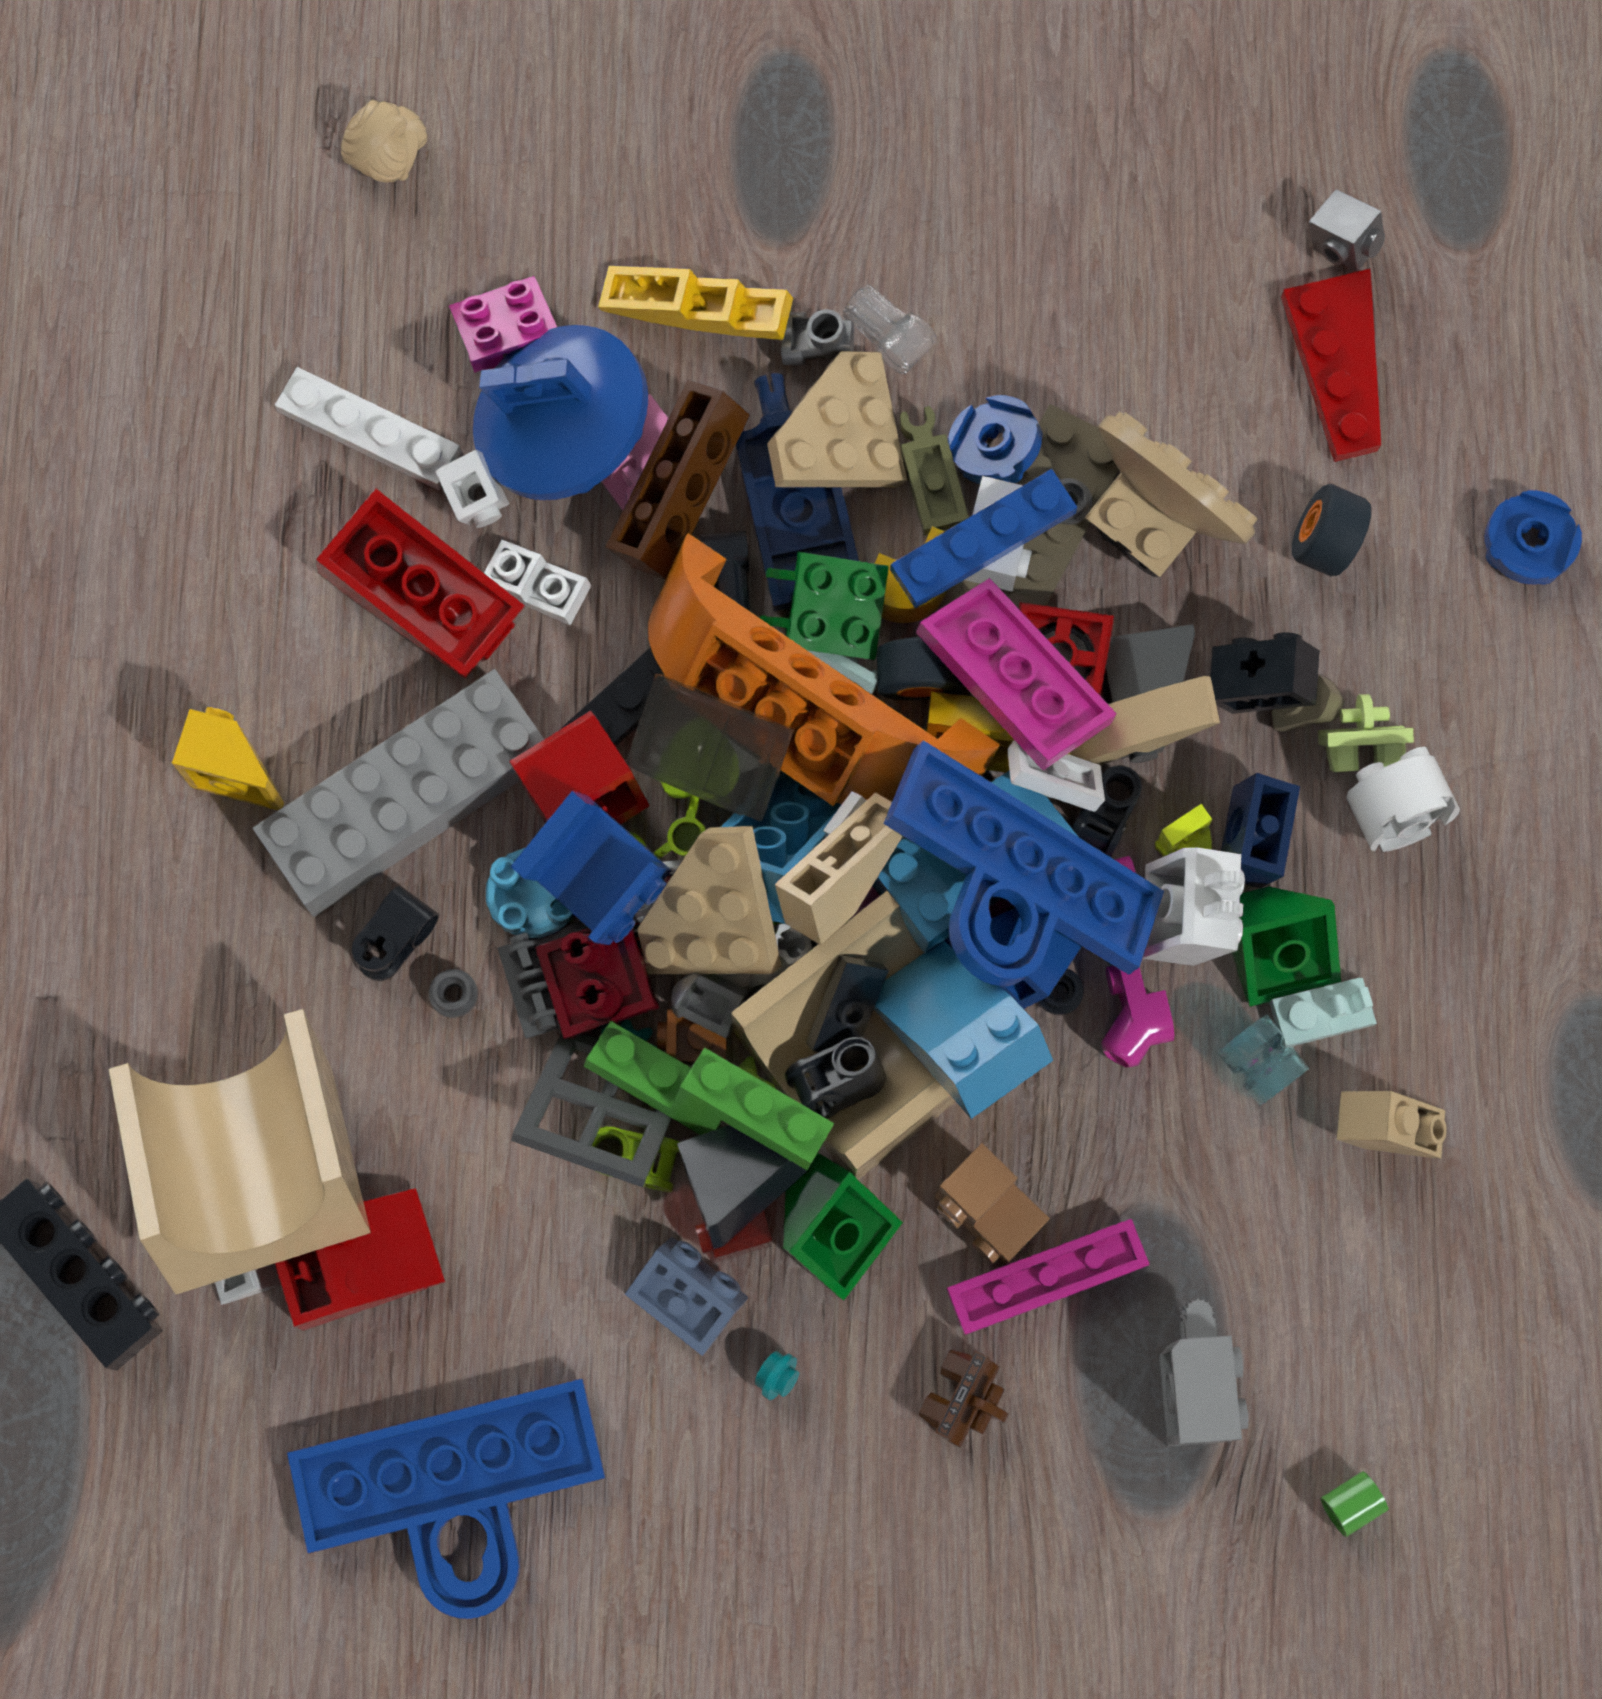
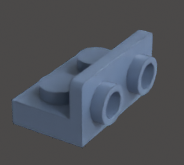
M671 1237L655 1251L625 1295L703 1356L734 1314L744 1305L748 1296L741 1291L740 1285L733 1277L724 1272L715 1271L701 1260L702 1256L695 1247L687 1242L677 1241Z

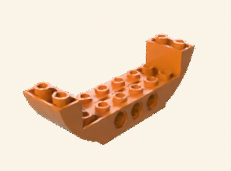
M689 533L685 536L648 620V640L654 658L665 677L679 692L676 697L678 700L832 806L836 803L842 805L851 791L861 795L866 800L874 793H877L892 802L913 749L923 740L981 777L983 776L1000 746L999 743L962 718L954 723L938 739L716 589L714 585L727 559Z

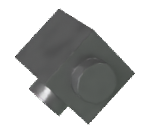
M1337 189L1309 220L1313 249L1322 253L1330 262L1336 265L1344 264L1356 271L1363 266L1369 257L1373 258L1379 253L1385 241L1381 211Z

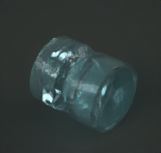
M1268 1014L1250 1025L1217 1052L1233 1074L1243 1073L1245 1076L1243 1087L1259 1107L1310 1069L1294 1047L1284 1048L1281 1044L1284 1035Z

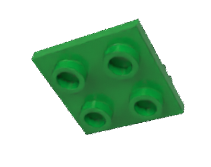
M798 552L795 571L767 568L766 578L795 582L790 619L760 615V619L770 626L787 628L786 636L808 651L876 660L889 566Z

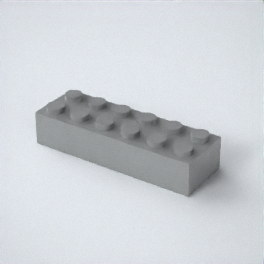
M493 669L254 826L253 830L311 915L316 917L518 783L520 780L509 761L538 744L544 738L496 669Z

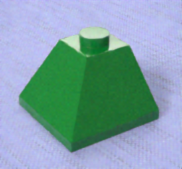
M1270 886L1248 891L1240 895L1239 902L1243 904V916L1239 918L1242 920L1243 933L1238 943V950L1232 952L1249 1007L1270 1002L1272 999L1341 982L1335 905L1331 899Z
M817 1153L810 1165L811 1168L785 1192L783 1248L837 1297L844 1301L903 1222L851 1172Z

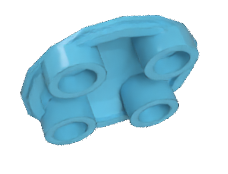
M522 848L493 862L490 868V876L486 883V903L492 919L504 931L513 935L528 933L529 938H544L559 932L573 919L574 914L537 881L523 879L510 867L525 849Z

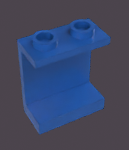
M574 791L567 796L510 866L523 879L537 881L592 931L588 937L594 943L610 945L613 941L618 943L629 934L636 922L633 919L634 915L644 903L650 905L659 897L667 885L664 879L672 871L588 795Z

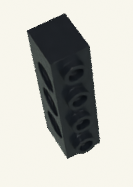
M26 1178L0 1200V1243L102 1365L107 1369L117 1371L163 1331L154 1320L160 1313L141 1292L134 1297L123 1284L128 1275L110 1255L103 1260L91 1246L97 1241L91 1230L79 1218L74 1222L69 1220L60 1209L66 1202L58 1191L47 1181L41 1186L39 1183ZM51 1221L55 1229L54 1237L46 1246L38 1247L35 1242V1232L42 1223ZM82 1258L86 1264V1273L81 1281L76 1284H70L66 1279L67 1266L73 1260ZM113 1295L118 1304L117 1312L112 1319L102 1322L97 1316L98 1303L104 1297Z

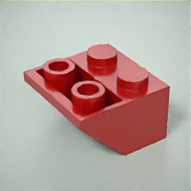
M592 711L587 712L509 761L544 823L549 820L572 791L588 795L620 825L650 806L632 771Z

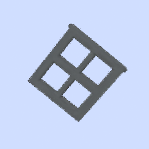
M559 1028V1038L512 1133L511 1141L643 1187L672 1118L657 1109L651 1111L614 1098L618 1086L609 1081H606L600 1093L563 1080L562 1076L575 1049L589 1054L599 1038L585 1034L571 1040H566L563 1037L561 1028ZM552 1097L593 1111L579 1141L539 1128ZM606 1115L646 1129L633 1160L592 1146Z

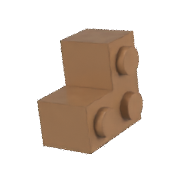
M981 1143L939 1186L935 1198L939 1201V1206L936 1209L954 1228L958 1229L963 1224L976 1237L972 1245L985 1259L992 1264L999 1259L1006 1266L1050 1218L1014 1184L1018 1177Z

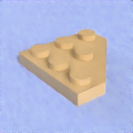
M841 351L832 359L823 374L791 412L792 414L767 443L776 487H899L907 481L881 352Z
M753 826L711 827L698 836L637 929L648 974H773L782 967Z

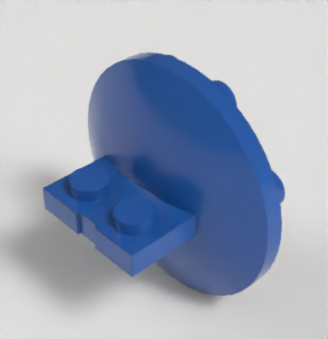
M568 325L552 328L527 346L511 351L494 369L481 370L479 386L481 393L474 412L473 437L475 448L483 453L491 476L514 494L534 500H557L586 493L621 465L642 436L648 409V386L644 371L630 349L620 339L605 330L586 325Z

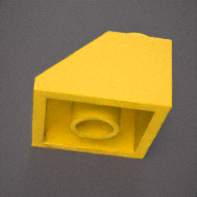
M207 707L205 713L189 709L172 761L173 766L188 785L194 789L278 811L284 806L283 799L243 729L237 721H234V715L213 707Z

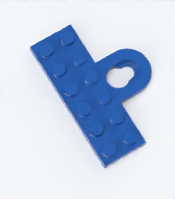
M924 740L913 749L883 824L966 874L950 917L949 935L956 956L972 975L983 982L995 986H1010L1019 983L1035 972L1043 962L1054 929L1128 975L1140 967L1164 890ZM991 897H1001L1008 900L1020 914L1022 922L1021 933L1013 938L1009 946L997 943L991 935L990 924L992 919L988 908Z
M583 1379L287 1453L307 1553H314L407 1529L417 1577L423 1594L442 1613L461 1619L478 1618L497 1610L509 1599L517 1585L520 1574V1556L508 1503L606 1479ZM468 1515L476 1518L483 1525L487 1533V1547L482 1556L483 1570L481 1575L472 1582L460 1580L455 1575L452 1564L442 1557L440 1551L439 1537L442 1529L449 1520L457 1516Z

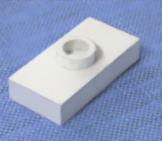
M1015 740L1008 747L1011 784L1093 812L1105 801L1100 765L1067 754L1045 770H1042Z

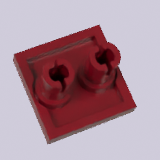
M586 928L535 947L564 1039L571 1040L605 1028L610 1021L616 1024L659 1008L634 928L620 942L615 943L613 941L610 945L594 943L588 937L592 931Z

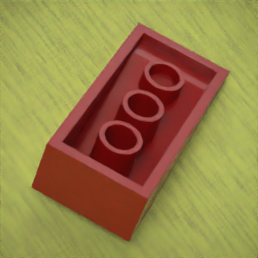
M376 488L316 558L317 572L358 605L464 679L470 675L525 608L523 603Z

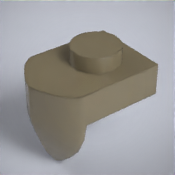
M1318 674L1316 705L1272 710L1274 729L1287 732L1322 722H1331L1340 715V709H1343L1345 700L1340 690L1330 679Z

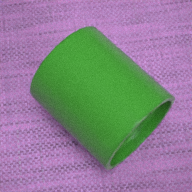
M1364 1471L1320 1498L1328 1517L1344 1537H1348L1389 1510L1379 1488Z

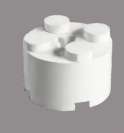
M1426 747L1415 748L1405 753L1400 758V761L1384 767L1382 762H1377L1361 769L1356 774L1359 783L1348 791L1346 797L1372 851H1376L1378 845H1380L1383 852L1418 842L1432 834L1429 829L1432 823L1441 818L1444 826H1446L1460 812V808L1435 757L1429 754Z

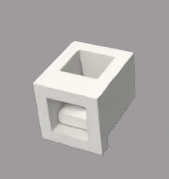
M474 450L435 470L459 522L468 525L475 523L477 528L490 525L502 517L499 509L509 505L500 483L491 476L483 453L478 450ZM483 486L486 493L485 497L475 501L473 496L475 489Z

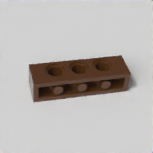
M687 380L605 547L633 568L666 580L685 536L688 533L692 535L750 414L724 391Z

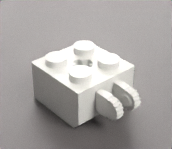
M1197 847L1182 848L1145 865V879L1164 890V894L1142 959L1195 966L1238 950V943L1243 933L1242 920L1239 918L1243 916V904L1239 900L1245 883L1244 873L1241 870V854Z

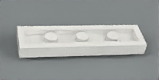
M299 367L295 369L275 403L277 412L437 490H440L442 485L435 470L458 459L461 453L458 444Z

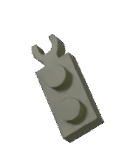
M930 406L924 407L925 424L922 426L912 425L909 422L907 412H901L899 423L903 436L911 440V442L901 444V453L923 536L929 534L932 526L946 531L969 518L946 434L932 436L935 414Z

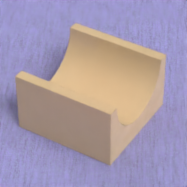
M886 891L842 925L822 945L818 944L731 1012L733 1034L778 1090L800 1104L801 1102L796 1090L787 1085L785 1072L799 1059L819 1053L812 1051L806 1044L839 956L882 963L889 970L886 977L888 979L923 954V951L914 941L906 927L899 904L889 892ZM873 1010L863 1038L869 1040L875 1048L885 1071V1085L875 1096L851 1105L828 1118L834 1125L823 1143V1146L839 1166L851 1172L858 1180L956 1102L875 1010ZM866 1065L857 1066L852 1072L859 1071ZM808 1072L805 1073V1077L807 1078L810 1076ZM819 1101L818 1104L822 1106L823 1101Z
M303 1009L284 1014L286 1023L284 1038L278 1048L267 1059L252 1069L228 1079L198 1085H173L143 1077L132 1069L128 1063L109 1069L139 1238L175 1295L371 1233L333 1071Z

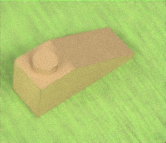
M874 793L775 883L786 925L822 945L856 913L903 837L883 824L891 806V801Z

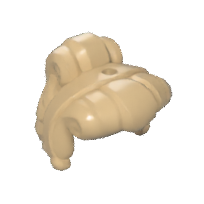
M371 100L366 106L356 112L347 125L341 143L342 160L351 165L352 168L361 171L364 175L376 181L384 183L394 182L398 179L405 181L409 176V171L413 166L417 151L427 142L426 127L419 116L405 106L397 107L395 104L386 101L378 102Z

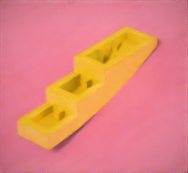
M609 266L598 307L603 312L694 331L783 340L793 297L787 290L745 288L739 279L697 278L691 269Z

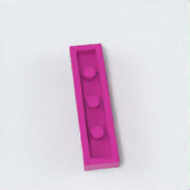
M1128 1219L947 1287L946 1291L962 1333L965 1336L1143 1269L1150 1264L1133 1221Z

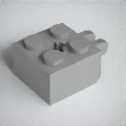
M1199 1298L1196 1301L1191 1300V1303H1186V1306H1182V1311H1179L1181 1313L1179 1317L1181 1319V1323H1179L1181 1339L1167 1345L1159 1355L1167 1446L1226 1443L1242 1440L1241 1430L1248 1429V1410L1245 1398H1238L1236 1378L1243 1377L1240 1347H1233L1232 1336H1217L1216 1322L1212 1316L1215 1312L1212 1311L1213 1306L1211 1307L1209 1302H1205L1204 1299L1199 1300Z

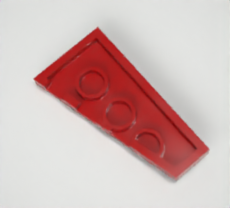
M1371 268L1284 289L1281 294V300L1333 461L1337 462L1378 452L1381 447Z

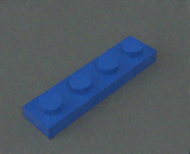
M1050 469L891 563L890 571L916 609L1076 514L1078 507L1054 471Z

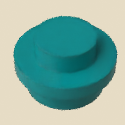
M775 1351L765 1360L755 1378V1385L762 1389L763 1397L768 1400H773L778 1395L785 1397L793 1389L799 1378V1371L795 1369L797 1365L796 1357L790 1353L784 1356Z

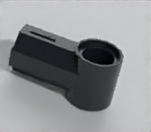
M746 531L699 534L702 543L727 559L714 587L750 611L749 590L747 589L746 573H749Z

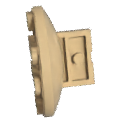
M1119 411L1115 417L1106 415L1098 425L1103 442L1121 473L1085 518L1113 541H1118L1129 550V554L1158 577H1161L1196 532L1218 540L1245 545L1255 534L1253 525L1258 519L1239 503H1233L1229 499L1225 501L1224 498L1229 491L1208 474L1203 475L1200 472L1197 474L1193 470L1191 472L1186 468L1192 462L1188 457L1171 444L1166 445L1163 442L1160 444L1157 441L1148 440L1143 436L1147 429L1126 412L1123 414Z

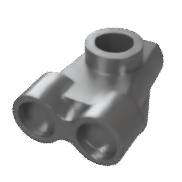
M830 309L820 310L810 318L807 317L806 312H790L781 346L783 365H805L806 359L823 357L833 359L841 351L853 352L855 334L853 321L842 320V317L836 311Z

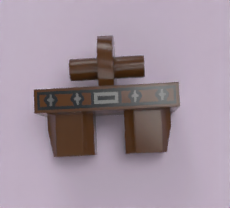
M950 1350L941 1366L940 1374L957 1383L958 1386L950 1401L930 1392L920 1408L919 1416L936 1429L935 1433L961 1448L969 1429L983 1435L991 1418L1005 1424L1009 1413L997 1407L1005 1389L992 1383L1000 1366L990 1361L988 1356L976 1350L973 1356Z

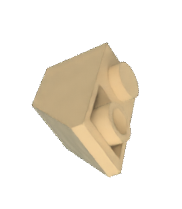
M1393 1091L1341 1092L1337 1140L1368 1150L1441 1158L1442 1143L1446 1137L1445 1110Z

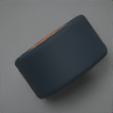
M1334 484L1322 486L1307 504L1295 530L1292 541V556L1295 561L1331 577L1340 575L1354 560L1364 542L1371 520V504L1367 499Z
M920 637L893 640L877 648L878 693L885 698L894 700H927L931 698V691L957 694L962 689V682Z

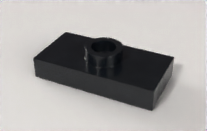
M839 956L806 1044L812 1051H824L850 1037H863L889 972L882 963Z

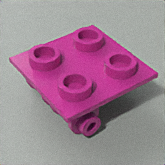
M535 276L511 282L498 289L471 296L463 301L449 305L469 354L468 357L474 373L481 370L494 369L503 359L502 354L506 353L507 355L511 351L525 347L540 338L548 330L557 327Z

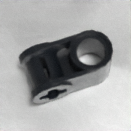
M1123 765L1112 766L1102 774L1105 801L1095 812L1082 808L1072 827L1080 839L1109 857H1112L1128 825L1126 822L1142 789L1141 779L1138 774L1130 767ZM1114 781L1122 782L1130 790V798L1125 801L1113 800L1108 796L1105 786Z
M402 886L395 887L384 898L374 916L352 943V954L354 960L359 965L360 971L373 981H384L393 977L416 947L421 945L433 931L438 922L439 913ZM372 949L376 952L384 950L386 956L382 960L377 957H373L370 960L368 952Z
M850 1037L813 1056H808L794 1062L786 1070L785 1080L790 1088L796 1090L802 1105L828 1119L837 1112L878 1094L885 1085L886 1075L875 1048L870 1041L863 1037ZM866 1065L861 1070L852 1072L857 1066ZM806 1072L810 1074L807 1078L805 1077ZM819 1101H823L822 1106L818 1104Z

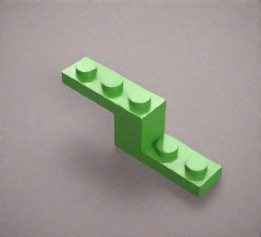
M610 1021L584 1063L585 1068L699 1135L719 1129L724 1121L805 1170H808L834 1125L830 1120L705 1047L691 1068Z

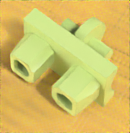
M1359 694L1356 699V708L1340 709L1341 723H1356L1357 728L1318 730V744L1326 746L1329 767L1333 772L1359 770L1358 745H1373L1374 763L1382 762L1384 767L1400 761V758L1406 752L1405 743L1414 742L1413 728H1405L1402 725L1374 727V721H1389V707H1373L1369 694Z

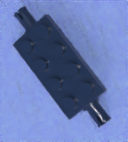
M771 374L773 392L770 391L767 376L758 377L754 381V385L758 392L763 417L760 419V424L756 427L742 431L735 447L765 577L767 568L795 571L798 552L859 561L841 487L775 486L767 443L789 418L792 410L789 407L782 374ZM766 578L773 611L792 608L795 582Z

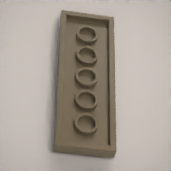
M1049 404L1039 422L1043 431L1039 454L1033 464L1023 472L1022 479L1016 484L1023 486L1052 469L1059 480L1072 478L1084 483L1092 495V509L1113 483L1120 470L1111 458L1098 427ZM1085 518L1083 521L1073 525L1059 523L1024 544L1023 549L1032 551L1026 577L1016 576L1013 591L1001 589L1018 609L1020 602L1043 606L1048 605L1091 522ZM963 580L951 587L945 594L937 611L970 591L979 583Z

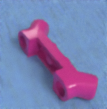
M1130 856L1114 859L1136 873ZM1111 964V966L1106 967L1107 983L1111 995L1119 994L1122 1010L1101 1041L1102 1051L1109 1059L1125 1068L1135 1067L1140 1064L1151 1045L1174 1041L1172 1015L1165 990L1146 994L1140 967L1128 975Z

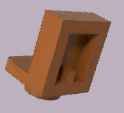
M667 1009V1022H658L657 1026L658 1049L666 1051L668 1055L684 1064H694L704 1047L726 1060V1038L684 1017L678 1018L674 1015L672 1009Z

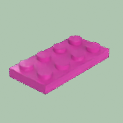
M990 578L919 623L916 631L917 635L1042 770H1045L1112 724L1117 715Z

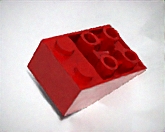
M416 1188L363 1201L371 1233L275 1263L294 1327L305 1331L446 1282Z

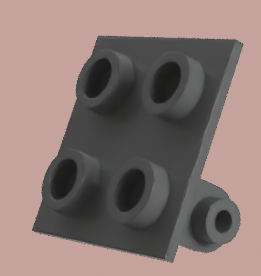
M583 922L565 926L559 932L544 938H529L528 933L519 934L509 939L511 944L497 948L525 1039L560 1028L535 947L588 928Z

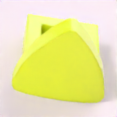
M1198 805L1161 830L1159 838L1155 842V849L1160 854L1167 856L1182 848L1197 847L1212 850L1209 829L1212 818L1203 805Z

